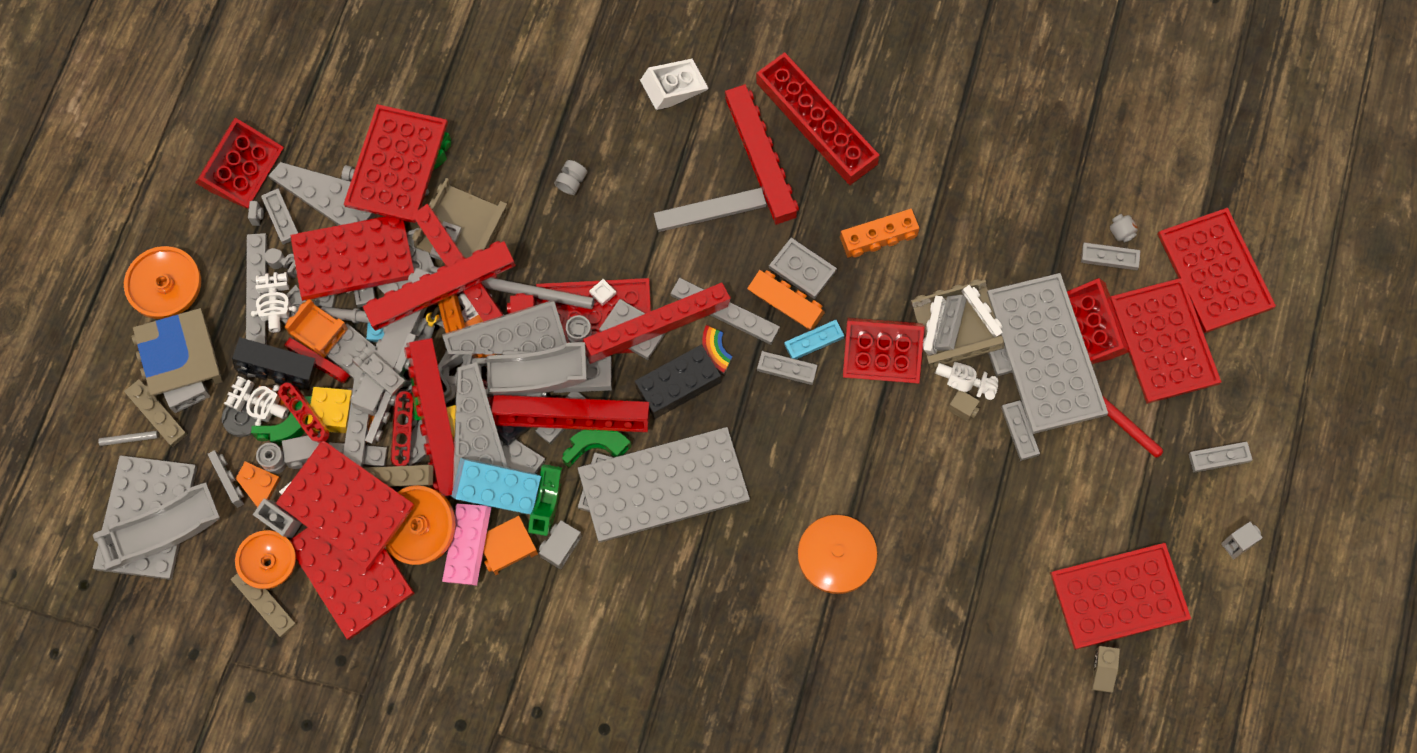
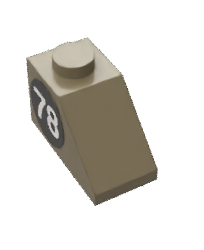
M1099 646L1095 650L1092 690L1113 692L1118 672L1120 649Z

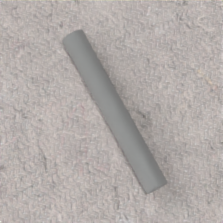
M158 431L99 438V445L104 446L159 438Z

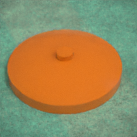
M169 246L155 247L140 254L130 264L124 278V291L129 303L137 312L153 319H164L183 313L194 303L201 288L200 270L192 257L181 249Z
M426 486L406 487L397 493L412 502L415 507L386 545V549L394 558L403 563L412 565L428 564L440 558L447 551L453 540L456 525L454 511L450 502L439 491Z
M830 515L820 518L805 530L800 539L798 547L800 569L805 578L819 590L832 594L852 592L864 585L874 571L877 561L875 540L870 531L856 519L843 515Z

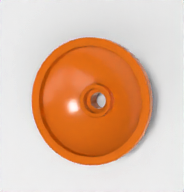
M270 530L259 531L248 536L239 546L235 556V566L238 575L246 584L257 589H270L285 582L293 572L296 562V554L291 542L286 537ZM270 560L271 564L269 566H265V562Z

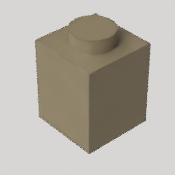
M959 390L950 403L948 411L968 422L971 417L975 418L980 408L977 406L980 401Z

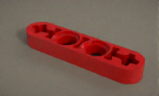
M289 338L284 344V347L291 352L316 358V368L344 384L350 375L346 371L294 339Z
M291 383L282 384L278 390L280 398L310 439L317 443L327 441L329 437L328 428L299 389ZM288 389H290V390H289V393H290L292 396H294L293 398L287 395V394H288V392H287ZM301 401L302 408L296 411L295 404ZM312 415V422L306 425V417ZM313 428H316V429H318V430L321 431V432H320V435H321L320 437H317V436H318V433H317V431L314 430Z
M406 391L398 393L394 400L391 462L394 466H405L410 459L413 397ZM403 395H405L406 399H409V402L405 403V409H409V412L404 410L397 411L398 408H402V402L399 399ZM400 414L406 415L408 418L407 424L400 425L397 417ZM400 433L404 434L407 438L406 443L402 445L396 441V436ZM395 447H406V451L402 450V457H405V460L401 464L398 463V460H395V456L399 455V450H395Z

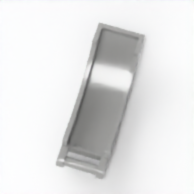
M585 342L565 343L556 348L532 353L488 355L487 358H474L471 360V364L477 362L480 374L481 367L487 366L488 389H485L487 397H494V395L521 396L564 389L586 381Z
M203 483L187 488L185 492L155 509L111 524L107 529L94 533L93 538L94 541H97L105 562V571H112L117 567L147 558L184 542L215 523L219 519V515L207 484ZM109 536H111L118 555V559L112 560L105 540Z

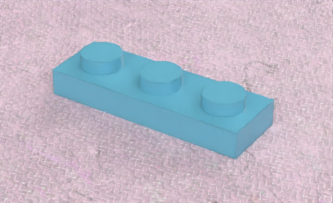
M834 320L784 342V345L791 359L796 360L844 339V334L837 320Z

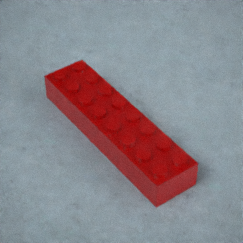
M785 52L756 73V83L849 186L878 165L879 154Z

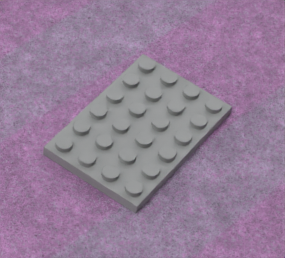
M120 456L102 530L107 529L111 524L155 509L185 492L187 488L193 487L197 466ZM111 536L106 537L105 540L112 560L118 559ZM180 544L106 572L172 580ZM98 546L93 569L105 571V562Z

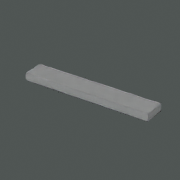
M762 188L656 212L654 213L658 232L763 208L766 207V201Z

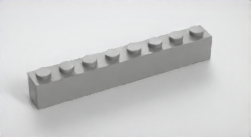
M416 268L415 272L409 275L407 283H414L420 280L421 276L425 274L431 275V273ZM427 307L384 327L383 333L385 334L382 340L379 339L376 344L375 355L392 370H394L408 333L415 334ZM363 373L359 380L360 386L358 390H354L351 396V403L353 408L375 416L385 390L367 374Z

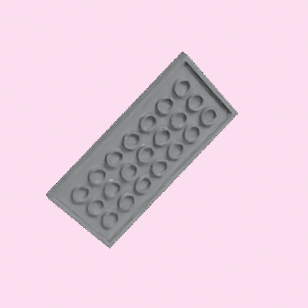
M1061 273L988 290L987 295L994 316L1003 327L1001 328V336L1004 341V349L1032 434L1107 416L1108 411Z
M727 427L578 467L598 543L745 503L750 500Z

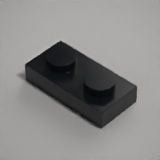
M498 426L496 429L499 439L508 446L532 427Z

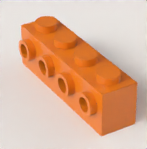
M908 209L842 230L840 240L847 258L852 256L859 257L867 251L875 252L883 246H894L899 241L914 239L918 236L919 226L912 209Z
M759 270L747 289L804 327L813 330L825 313L821 309L822 305L814 300L809 302L805 299L807 296L799 290L795 293L790 289L791 285L783 280L778 282L774 279L776 276L766 270L764 273Z

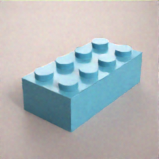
M460 458L451 496L457 500L531 514L541 476L535 473Z

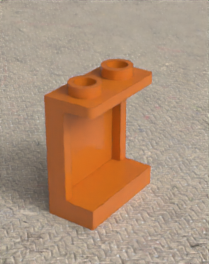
M311 299L303 302L299 306L297 313L290 317L285 325L289 335L323 358L348 330L345 322L339 318L336 320L314 305Z
M519 516L486 533L483 554H485L487 560L484 563L488 571H493L495 575L499 574L498 571L529 555L531 558L538 555Z

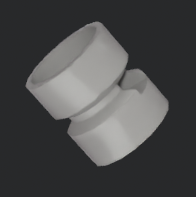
M567 160L561 169L562 173L558 175L554 184L564 193L575 195L580 187L579 182L584 180L587 170L579 163Z
M577 315L567 321L566 332L570 343L583 342L584 338L592 336L591 325L586 317Z
M265 443L258 448L256 459L266 471L278 474L286 468L284 453L276 444Z

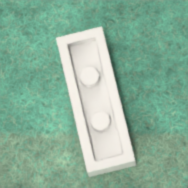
M970 285L965 287L961 292L994 338L1002 333L1001 328L1003 327L997 318L993 319L990 315L992 311L989 306L980 301L978 298L980 294L975 287L971 288Z
M935 296L934 302L931 303L930 311L932 314L927 322V336L923 340V349L928 356L937 354V349L934 346L946 300L942 296Z

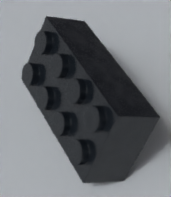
M241 337L238 339L232 357L234 369L240 374H254L256 378L261 380L272 379L279 385L291 383L301 391L310 389L316 370V358Z
M701 344L635 380V386L643 401L649 402V411L655 420L720 384L721 375Z

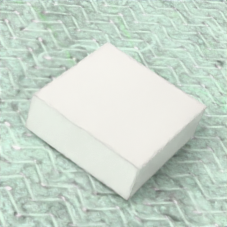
M604 279L589 291L602 306L616 295V291Z

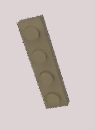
M140 379L124 391L172 447L188 435L158 400L154 402L151 396L148 397L145 385Z
M433 465L363 468L389 487L433 485Z
M238 573L231 578V581L279 637H284L297 625L267 589H257L249 586L240 578Z

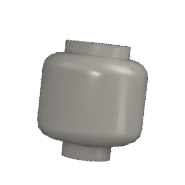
M1120 214L1112 219L1113 224H1111L1110 230L1117 241L1126 243L1137 236L1138 226L1130 215L1123 217Z

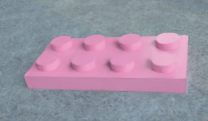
M468 504L456 505L455 533L448 548L442 582L477 586L491 507Z

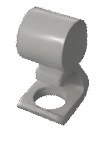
M272 248L267 250L264 257L272 269H279L282 266L287 269L289 264L293 262L287 274L292 279L297 277L294 254H289L285 258L278 249Z

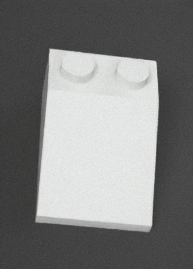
M693 59L649 67L640 79L656 110L674 106L708 90Z

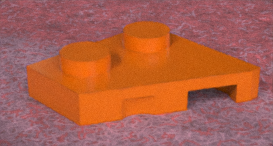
M244 462L236 477V480L257 508L264 498H271L281 479L279 476L248 462Z

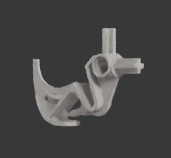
M442 319L434 323L444 328ZM446 351L441 362L438 364L440 378L447 387V391L443 392L445 403L452 401L456 397L457 372L455 376H449V371L462 362V366L471 364V360L477 358V354H448ZM412 384L409 385L408 390L399 389L396 394L406 391L412 395ZM403 395L402 398L399 399L401 401H406V403L409 402V399H406L405 395ZM412 415V426L414 427L417 424V420Z

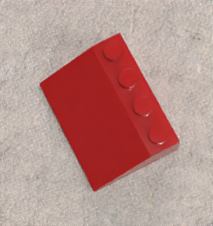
M235 117L195 183L213 194L248 209L250 201L254 199L284 147Z
M1098 278L1067 291L1091 364L1114 359L1130 352L1104 281Z
M847 318L843 377L919 383L924 324Z

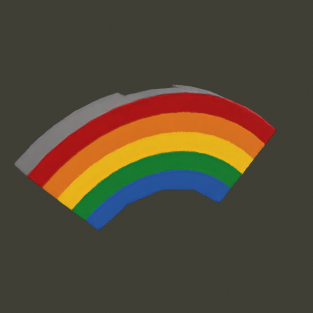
M706 325L702 338L703 347L718 372L725 374L732 356L722 346L723 332Z

